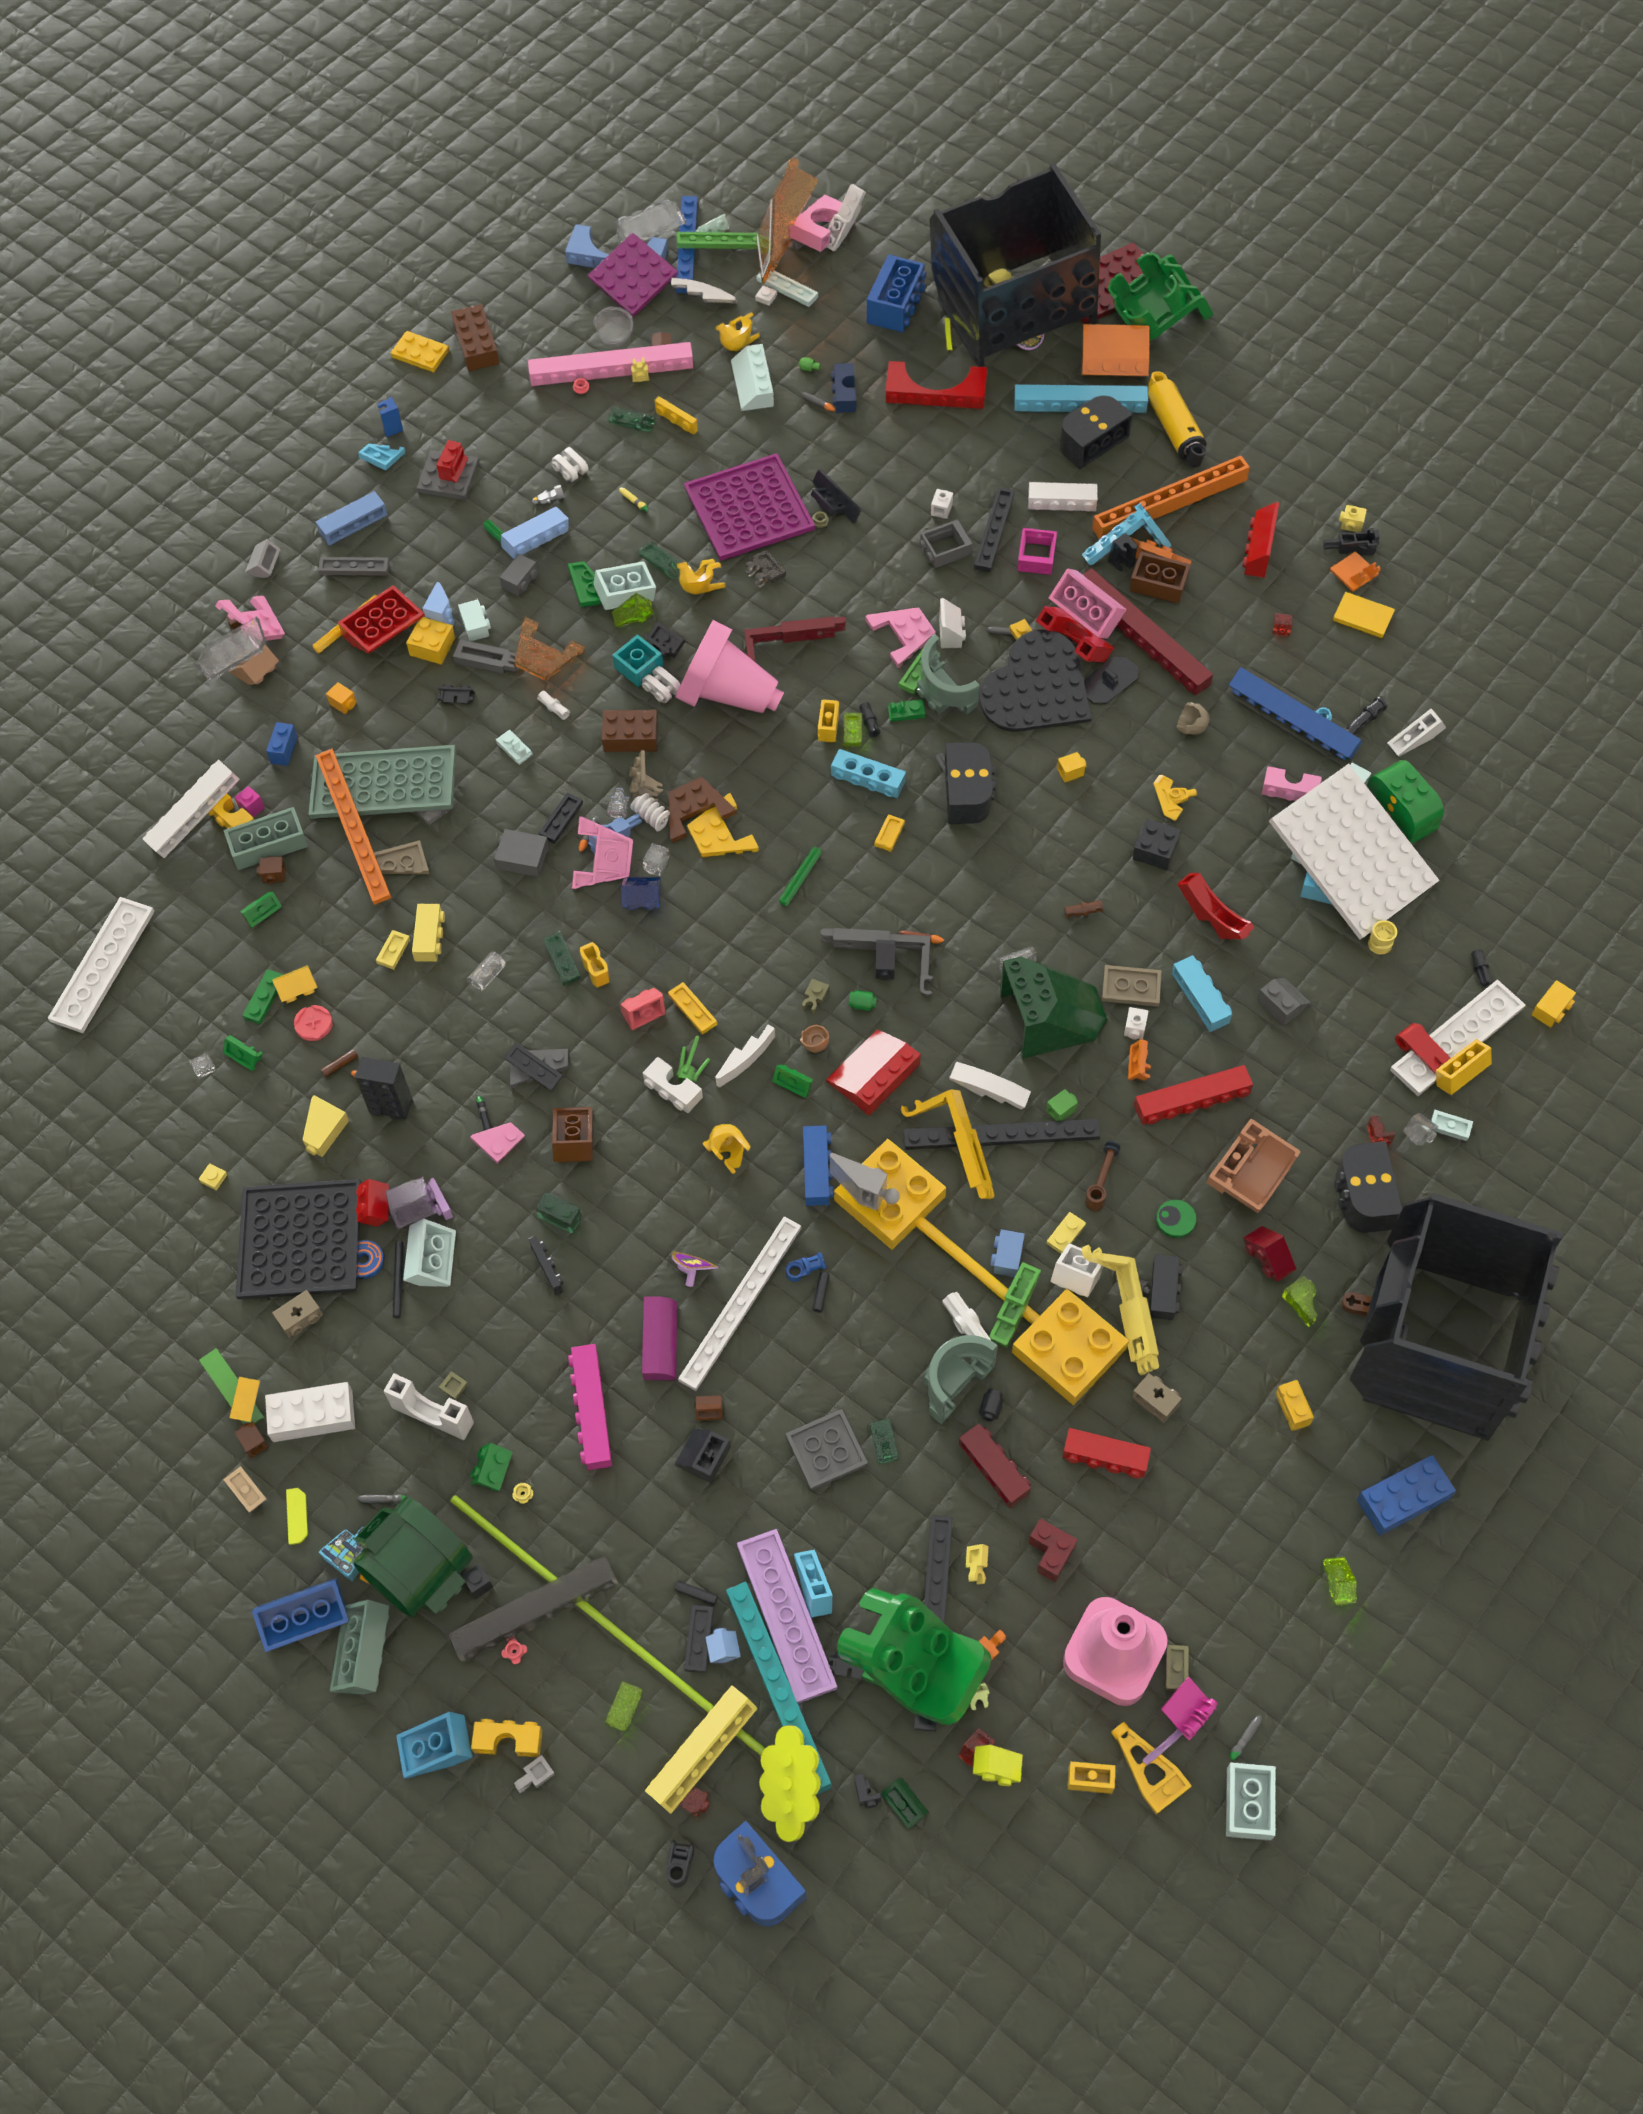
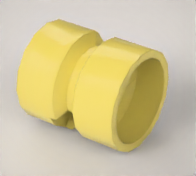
M1387 920L1378 921L1373 926L1368 940L1370 950L1376 954L1388 953L1397 935L1396 926Z

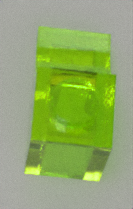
M637 593L612 612L615 626L619 628L632 622L643 623L654 614L651 601Z
M1302 1276L1284 1290L1282 1297L1309 1327L1315 1323L1318 1317L1312 1303L1317 1290L1311 1280H1307L1305 1276Z
M1346 1558L1324 1559L1329 1593L1334 1604L1347 1605L1356 1603V1579Z

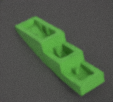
M1022 1262L1005 1295V1302L997 1315V1322L989 1335L992 1342L1008 1348L1041 1273L1040 1269Z
M216 1348L199 1359V1361L232 1408L238 1379ZM254 1405L251 1422L253 1421L256 1424L264 1419V1416L257 1406ZM240 1420L243 1424L250 1423L248 1421Z

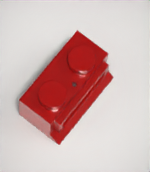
M447 441L436 464L439 479L457 483L468 460L461 443Z

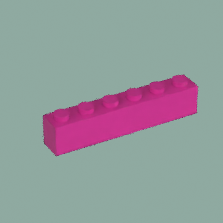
M596 1344L571 1347L572 1355H568L569 1365L574 1368V1374H571L572 1387L576 1386L577 1393H573L574 1405L579 1407V1412L575 1413L577 1425H581L582 1431L578 1432L579 1444H583L584 1451L580 1452L581 1462L586 1464L587 1470L612 1467Z

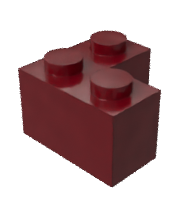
M1260 1226L1243 1237L1246 1244V1252L1261 1261L1263 1265L1262 1271L1266 1277L1280 1281L1297 1270L1283 1235Z
M1041 1518L1030 1535L1029 1544L1045 1553L1038 1565L1037 1572L1056 1583L1073 1553L1078 1539Z

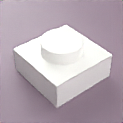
M762 286L755 296L756 301L770 306L777 297V290Z

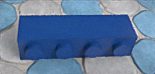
M827 1125L803 1126L806 1206L829 1205V1198H833V1186H829L832 1174L830 1173V1168H828L831 1150H827V1144H831V1133H827Z

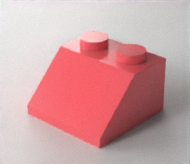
M655 988L644 990L640 995L628 998L620 1004L622 1015L631 1030L666 1014L663 995Z

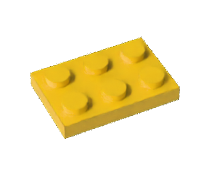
M406 331L391 351V357L434 373L450 350L448 345Z

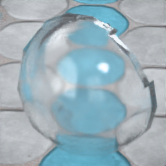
M610 306L604 308L597 313L593 320L596 331L606 346L615 347L622 345L630 339L633 333L634 322L632 315L620 307Z

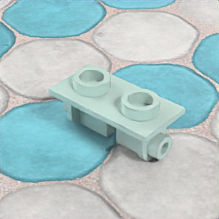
M725 214L698 227L696 232H724L728 230L729 226Z

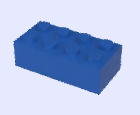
M1431 1455L1362 1491L1357 1501L1379 1536L1451 1499L1456 1490L1434 1456Z

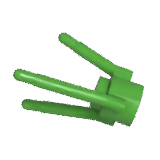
M699 1036L695 1037L686 1065H684L686 1047H682L679 1069L676 1074L677 1080L681 1083L686 1078L696 1082L698 1076L710 1061L707 1058L696 1073L694 1072L695 1068L690 1066Z

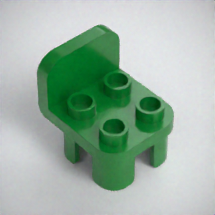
M1149 252L1143 254L1137 259V264L1143 274L1128 284L1124 276L1119 273L1111 279L1108 290L1114 299L1115 309L1126 325L1149 326V341L1157 338L1194 309H1196L1204 321H1207L1214 315L1205 297L1201 295L1196 286L1191 285L1183 268L1171 254L1166 255L1162 259L1156 253Z
M877 1588L868 1590L862 1597L860 1606L864 1610L881 1615L871 1635L851 1628L844 1629L837 1646L839 1657L847 1664L864 1670L861 1677L865 1681L882 1687L910 1712L942 1725H950L957 1722L966 1712L990 1667L991 1655L989 1651L979 1641L952 1632L918 1598L903 1593L894 1595Z

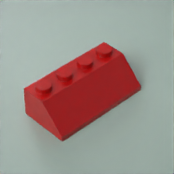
M1279 502L1257 510L1255 518L1251 517L1250 527L1253 530H1249L1247 540L1250 541V544L1247 543L1245 554H1248V557H1244L1242 567H1245V575L1265 578Z

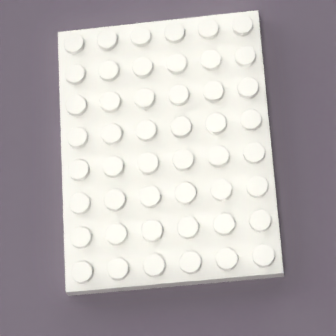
M1347 764L1269 820L1276 832L1359 939L1369 934L1378 921L1389 919L1439 881L1350 764Z

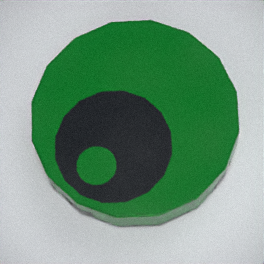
M1170 1200L1160 1206L1157 1212L1156 1223L1164 1235L1183 1238L1193 1231L1196 1224V1213L1188 1203L1182 1200Z

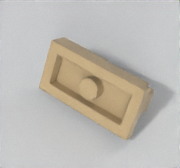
M241 1466L223 1479L249 1513L267 1500Z

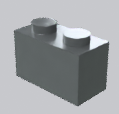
M518 554L500 576L502 588L520 596L528 588L529 583L538 575L536 562Z

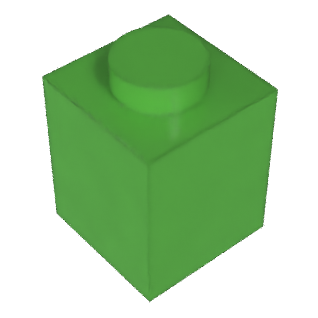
M1064 1089L1047 1102L1046 1111L1055 1121H1064L1076 1112L1078 1102L1072 1093L1069 1094Z

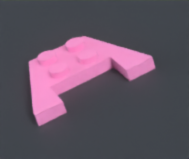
M264 596L253 597L250 601L258 611L240 612L230 600H220L215 605L219 610L223 608L228 612L227 616L231 620L239 621L242 624L241 628L259 642L282 639L285 635Z
M919 607L865 616V621L872 631L889 624L904 647L890 653V657L897 668H900L904 661L910 659L918 649H922L927 641L936 634V631Z
M579 816L578 834L597 836L593 872L573 871L572 888L576 889L581 886L629 877L633 839Z

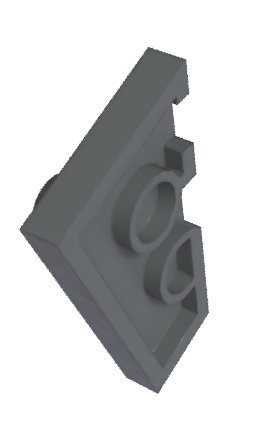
M568 1049L529 1050L530 1053L558 1072L569 1069ZM510 1063L511 1089L518 1087V1084L534 1081Z

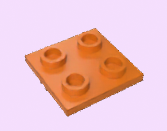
M1357 552L1352 553L1330 568V571L1353 592L1378 576L1381 570L1380 566L1376 567V562L1370 565Z

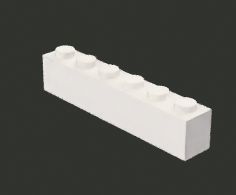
M218 760L172 806V809L147 832L143 840L165 858L240 779Z

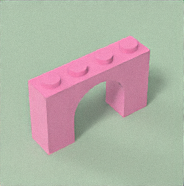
M827 195L822 196L794 221H791L789 237L821 252L830 243L831 231L815 223L831 222L834 214L838 213L842 202Z

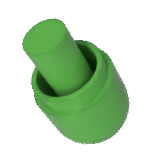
M803 357L799 361V367L804 371L811 372L814 369L820 370L821 363H816L813 358Z

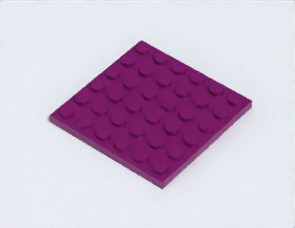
M777 453L684 483V489L720 561L815 530V525Z

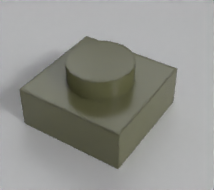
M451 1371L441 1383L439 1389L456 1401L468 1386V1382Z

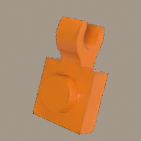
M1001 1630L990 1640L985 1636L979 1640L989 1651L991 1661L999 1655L996 1647L1006 1639V1635Z

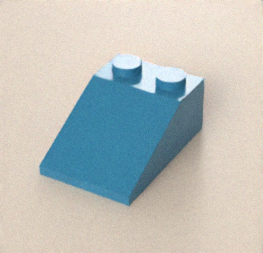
M447 1712L396 1735L404 1778L451 1767L472 1758L465 1716L462 1714Z

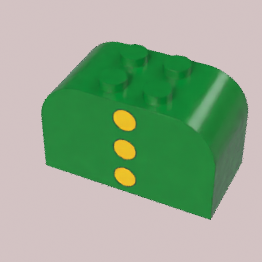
M1400 760L1369 778L1367 788L1411 844L1438 830L1444 815L1443 803L1434 789L1409 762Z

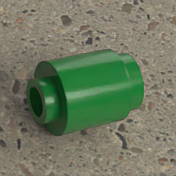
M855 990V992H850L849 1007L857 1010L871 1011L872 1008L876 1007L877 997H874L872 992Z

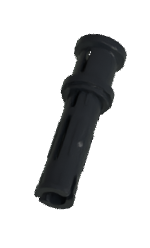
M1381 697L1374 698L1373 703L1363 709V713L1345 730L1355 735L1370 720H1375L1381 711L1387 709L1388 706L1385 700Z

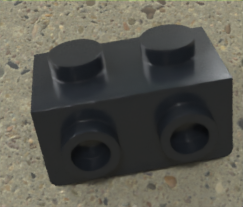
M659 622L656 623L649 635L645 633L643 635L650 645L654 648L655 646L660 648L659 652L665 657L670 655L675 658L686 642Z

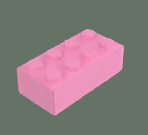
M1072 569L1065 571L1049 596L1050 600L1098 638L1108 639L1127 610L1080 572Z

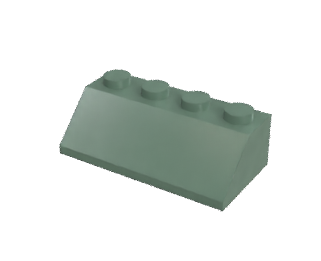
M294 807L223 830L238 870L260 863V858L269 856L279 857L308 847Z
M365 1600L346 1605L349 1622L340 1626L330 1692L350 1694L376 1692L379 1684L378 1676L382 1663L383 1644L386 1639L385 1631L389 1619V1606Z

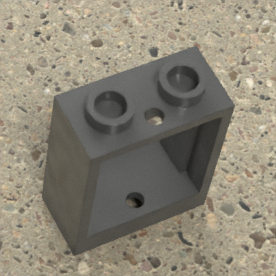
M958 519L921 533L919 546L922 551H925L928 562L932 563L934 568L972 555V542ZM953 536L959 547L936 555L930 544Z

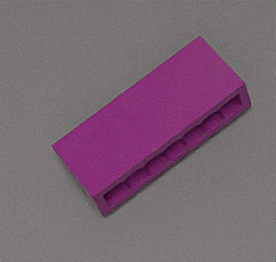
M644 1297L642 1375L644 1380H676L678 1304L671 1298Z

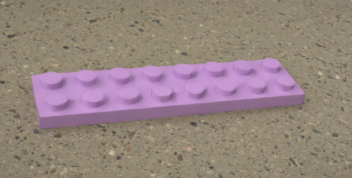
M777 1529L738 1542L739 1553L797 1703L799 1704L836 1690L835 1679Z

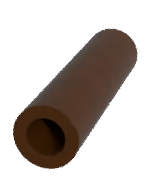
M353 1049L322 1068L321 1072L327 1077L358 1058V1055Z

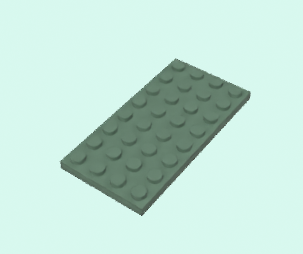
M455 745L335 753L359 815L453 808L457 750ZM314 755L308 815L310 819L339 817L316 755Z

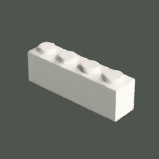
M1029 482L1028 509L1096 511L1097 484Z

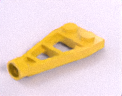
M1125 1722L1121 1723L1111 1732L1121 1747L1141 1795L1155 1814H1158L1192 1787L1181 1771L1162 1754L1151 1763L1158 1765L1164 1770L1165 1778L1156 1785H1150L1144 1775V1768L1147 1765L1144 1762L1137 1764L1130 1751L1136 1745L1140 1746L1147 1754H1150L1155 1749L1133 1732ZM1124 1734H1128L1126 1738H1122Z

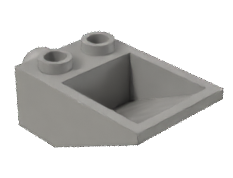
M831 1152L830 1173L859 1204L878 1211L883 1198L888 1204L898 1202L900 1194L894 1188L887 1189V1174L883 1170L870 1168Z

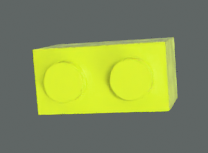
M993 1745L975 1747L973 1774L982 1776L984 1781H998V1785L1011 1786V1783L1021 1782L1023 1755Z

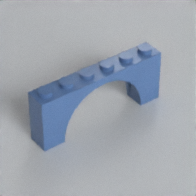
M575 225L565 250L566 261L568 264L596 268L609 254L601 252L593 245L591 227ZM651 237L647 245L665 260L668 253L667 239Z

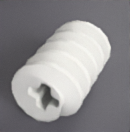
M648 793L636 797L630 805L631 810H634L642 819L650 823V826L655 828L656 831H661L668 823L670 812L668 810L664 811L665 808L660 806L659 802H654V798H649Z

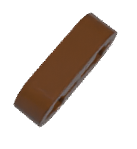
M1349 1292L1344 1295L1341 1306L1346 1312L1367 1317L1368 1305L1371 1303L1372 1296ZM1349 1299H1353V1306L1349 1305Z

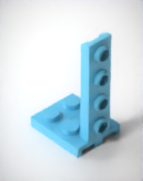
M1139 503L1135 506L1137 510L1135 513L1130 514L1125 521L1115 526L1111 532L1101 537L1093 546L1087 548L1082 555L1089 565H1093L1111 550L1113 540L1125 533L1130 536L1143 525L1159 546L1163 545L1169 548L1172 545Z

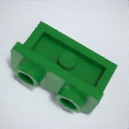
M493 1443L482 1446L477 1454V1465L474 1466L470 1474L472 1478L470 1484L474 1486L479 1484L493 1491H500L513 1452Z

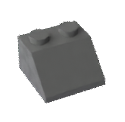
M1286 978L1273 979L1260 989L1257 999L1283 1026L1311 1005V1002Z

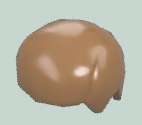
M809 1026L806 1030L802 1031L800 1042L809 1052H821L829 1043V1032L823 1026Z

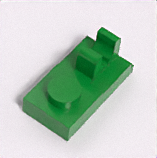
M923 699L901 701L900 703L891 702L887 706L890 722L925 718Z
M271 891L240 912L248 925L254 927L281 908L282 905Z
M231 1035L226 1037L223 1054L249 1070H255V1065L262 1059L263 1052L257 1053L254 1051L255 1047H248Z
M777 1065L772 1082L806 1098L809 1095L813 1079L797 1072L795 1069L788 1068L787 1065Z

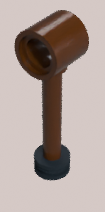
M1106 1141L1104 1147L1106 1156L1097 1183L1087 1189L1085 1205L1089 1210L1099 1211L1104 1207L1106 1199L1104 1184L1113 1157L1119 1154L1121 1148L1120 1144L1115 1141ZM1092 1196H1097L1100 1199L1095 1200L1092 1198Z

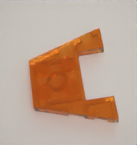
M525 616L515 657V666L546 681L561 670L562 666L568 662L570 663L574 660V657L578 654L581 655L585 651V646L573 640L569 642L564 652H560L533 638L532 636L538 629L539 623Z

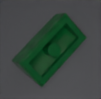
M903 1778L896 1779L881 1793L908 1830L929 1814V1811Z

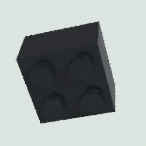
M1146 818L1134 847L1132 859L1168 870L1179 842L1181 829Z

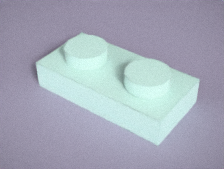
M1434 1110L1429 1130L1468 1141L1473 1121Z

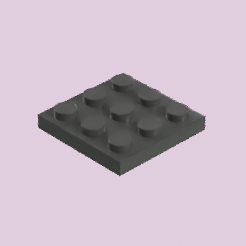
M430 450L417 485V492L466 500L479 464V458L467 456L468 460L456 483L439 479L436 464L442 452Z
M842 1409L785 1433L811 1491L868 1466V1462Z

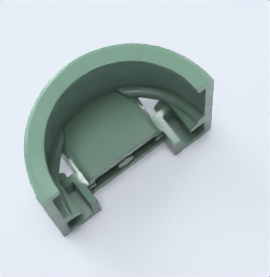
M934 634L927 641L922 651L921 679L917 681V693L921 698H925L931 710H936L938 714L949 707H957L967 715L978 707L980 685L976 680L962 686H957L943 670L945 668L944 661L940 662L938 660L940 655L936 650V643L939 638Z
M965 1335L947 1341L936 1351L929 1368L924 1373V1384L928 1387L930 1399L929 1415L940 1424L955 1410V1404L952 1400L975 1376L982 1381L995 1367L997 1344L984 1337ZM971 1357L969 1361L971 1364L969 1365L963 1358Z

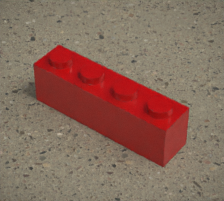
M1069 1428L1062 1458H1066L1071 1463H1086L1091 1468L1102 1467L1112 1473L1122 1472L1132 1478H1144L1151 1448Z

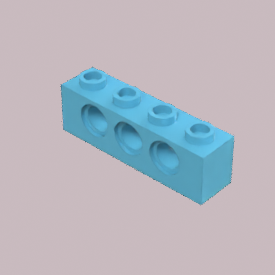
M841 749L838 750L831 764V776H834L836 779H842L854 785L866 787L871 791L883 793L888 797L898 798L906 782V771Z

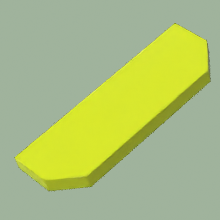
M298 1488L286 1489L289 1545L301 1544L308 1536L306 1494Z

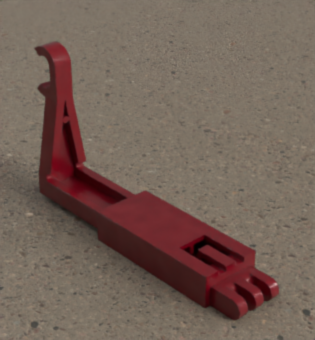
M843 616L781 622L780 626L745 629L747 656L756 663L753 643L783 640V643L835 637V632L845 631L846 618Z

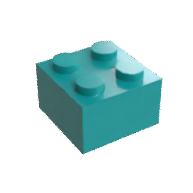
M638 634L612 655L614 668L637 687L642 685V679L648 674L653 676L652 671L656 667H664L662 653Z

